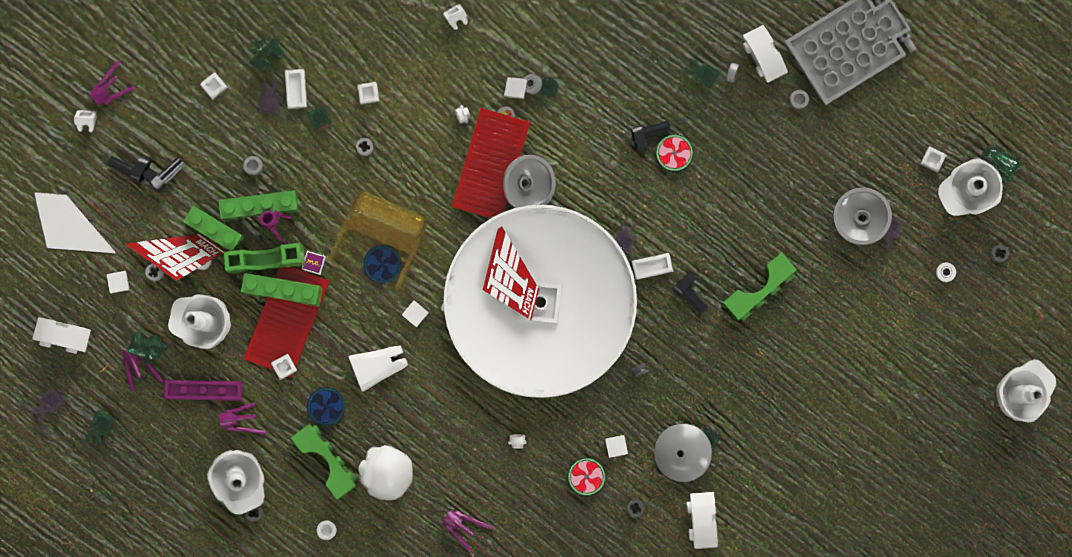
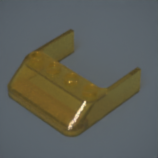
M360 192L352 203L328 259L334 262L344 237L349 230L358 231L409 254V257L395 287L396 290L400 291L420 247L427 222L423 216L371 193Z

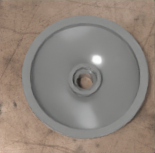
M523 155L516 158L506 169L503 178V191L507 201L514 208L530 205H547L555 191L556 182L553 169L546 160L536 155Z
M870 188L852 189L846 192L835 206L834 223L836 229L845 240L853 244L869 245L875 243L887 233L891 225L892 212L886 198L876 190ZM861 215L866 217V220L863 222L859 220Z
M677 424L661 433L655 444L654 456L658 468L665 476L675 481L688 482L697 479L708 469L712 459V447L708 437L699 428L689 424ZM679 450L684 452L683 457L678 456Z

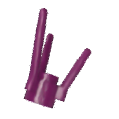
M117 61L90 93V96L98 105L102 103L106 105L110 101L135 89L132 86L107 97L110 93L106 89L117 79V76H114L104 86L103 84L120 64V61Z
M277 210L274 212H264L258 220L261 221L264 228L267 227L274 233L282 245H286V242L275 227L279 223L278 217L292 219L293 216L279 213Z
M133 346L122 352L131 391H134L130 366H133L137 378H141L137 363L141 361L140 358L159 382L163 383V379L144 356L142 350L138 351L137 347Z
M255 403L226 410V413H220L221 428H227V431L267 434L266 431L234 426L237 425V420L256 418L255 414L243 416L233 414L254 407Z
M451 510L443 520V523L447 525L445 528L451 531L458 541L470 552L471 548L454 530H457L459 527L468 535H474L461 524L463 522L461 518L490 530L493 527L464 515L458 510L456 513Z

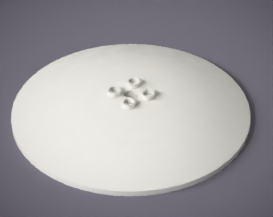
M530 205L514 208L489 219L479 226L465 240L451 263L444 289V313L447 328L457 351L474 372L490 384L504 391L526 397L543 398L568 394L589 385L601 377L615 363L630 338L636 317L637 294L635 280L630 264L618 243L604 228L590 218L576 211L552 205ZM500 227H503L537 284L539 288L537 298L543 297L546 300V305L542 308L535 305L532 320L483 290L497 230Z

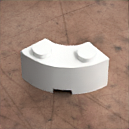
M764 25L743 35L745 40L743 46L748 54L751 53L757 64L755 68L760 78L764 77L767 82H770L788 73L780 53L775 49L774 41Z
M38 317L33 340L40 341L39 345L50 348L51 344L65 347L66 352L77 354V351H86L91 330Z
M714 492L690 494V502H687V511L692 516V529H689V539L694 542V549L718 547Z

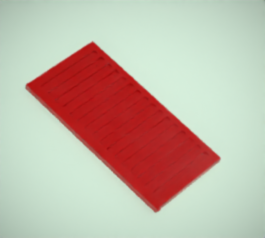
M480 108L452 207L493 218L505 211L507 199L503 191L504 174L511 162L521 156L530 121Z
M295 267L280 268L275 277L276 279L322 287L320 305L330 282L328 279H323ZM268 297L243 359L274 370L271 363L289 354L296 367L319 307Z

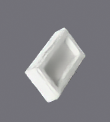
M304 69L286 70L285 80L288 109L307 108Z
M669 253L631 261L635 280L673 272Z

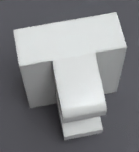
M460 4L443 13L448 23L455 30L458 29L456 25L458 20H462L464 24H467V15Z
M77 111L74 117V125H77L78 131L82 132L83 125L89 126V132L93 131L97 119V111Z

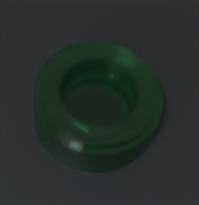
M550 77L544 78L540 89L541 94L545 97L554 96L558 92L557 81Z

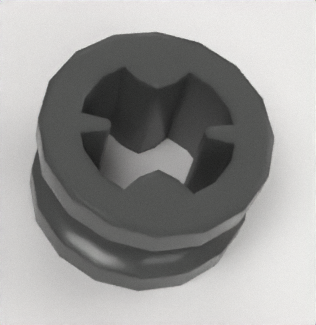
M997 245L990 251L991 259L997 263L1005 261L1009 256V251L1004 245ZM996 249L1004 251L1002 259L995 256V253H997Z
M646 363L630 369L634 373V378L649 372V369L645 367Z
M631 500L627 505V512L633 517H639L644 512V505L639 500ZM634 503H639L638 507L641 508L640 512L637 511V514H633V510L630 509V506L634 505Z
M260 506L254 508L259 510L257 518L255 516L250 517L249 513L251 512H245V516L249 521L255 522L262 518L263 509Z

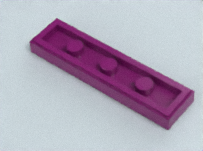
M165 380L164 399L242 401V381Z

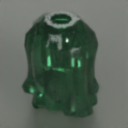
M988 146L980 157L981 160L994 166L1002 178V183L1009 182L1012 179L1010 177L1012 171L1016 173L1020 168L1021 159L1010 155L998 146Z

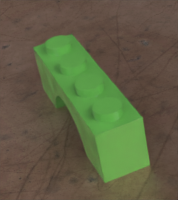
M295 190L219 200L220 218L223 222L262 215L266 211L274 212L277 210L279 213L284 214L299 212L298 198Z
M300 243L280 245L277 248L268 250L224 252L225 271L229 274L305 266L304 247Z
M782 252L766 265L768 279L762 290L756 293H744L737 290L723 302L725 308L737 321L739 319L744 321L752 314L750 310L754 306L759 308L766 302L765 297L768 294L773 296L781 289L779 285L783 281L788 283L795 277L794 272L797 269Z
M244 273L241 292L247 295L282 299L317 307L320 306L323 290L318 285Z
M308 424L292 436L291 439L303 454L316 452L325 457L330 467V475L326 486L335 498L339 500L357 486L354 483L357 479L351 471L348 473L345 471L343 460L339 456L335 457L331 451L334 449L331 444L321 439L322 432L316 425L312 427L311 424Z

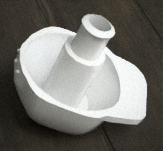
M973 159L952 171L951 176L939 186L938 195L944 208L951 215L980 214L1000 202L1003 189L1002 178L991 164L981 159Z
M194 295L193 297L175 300L168 326L171 333L182 338L186 344L209 349L217 346L224 340L231 328L227 307L221 300L206 295Z
M1031 360L1021 367L1014 368L1007 373L996 388L997 400L1002 412L1016 421L1034 422L1048 407L1050 396L1056 386V379L1039 360Z
M387 445L381 448H370L366 460H363L358 468L361 475V483L368 488L370 495L381 500H395L401 497L412 483V461L403 452Z
M240 450L227 451L214 460L207 474L209 484L215 497L222 501L232 513L243 514L257 508L264 502L262 485L264 476L256 458L252 454Z

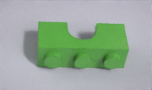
M192 206L183 221L186 225L229 251H236L245 238L195 206Z

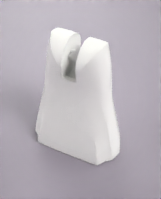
M401 346L348 356L362 392L408 366L406 358L395 360V362L391 361V358L404 353Z

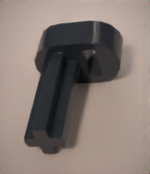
M668 120L646 127L639 125L630 128L637 153L648 150L645 138L671 131Z
M112 155L107 161V166L130 176V180L138 184L143 182L145 178L142 174L151 166V160L143 156L138 159L135 166Z
M177 157L159 175L151 168H148L142 175L160 193L167 187L165 184L185 164Z
M690 271L671 290L677 296L681 295L701 315L708 306L690 289L689 286L697 279Z

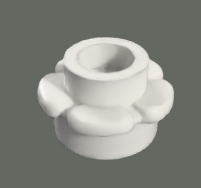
M460 105V108L455 109L460 124L468 123L470 113L467 107L463 108Z
M523 434L510 435V441H508V444H512V448H523V445L527 443Z

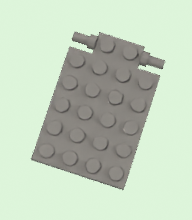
M850 0L784 42L825 106L905 57L906 54L896 39L899 38L901 43L904 42L910 53L917 49L910 39V27L892 0H876V7L871 0Z

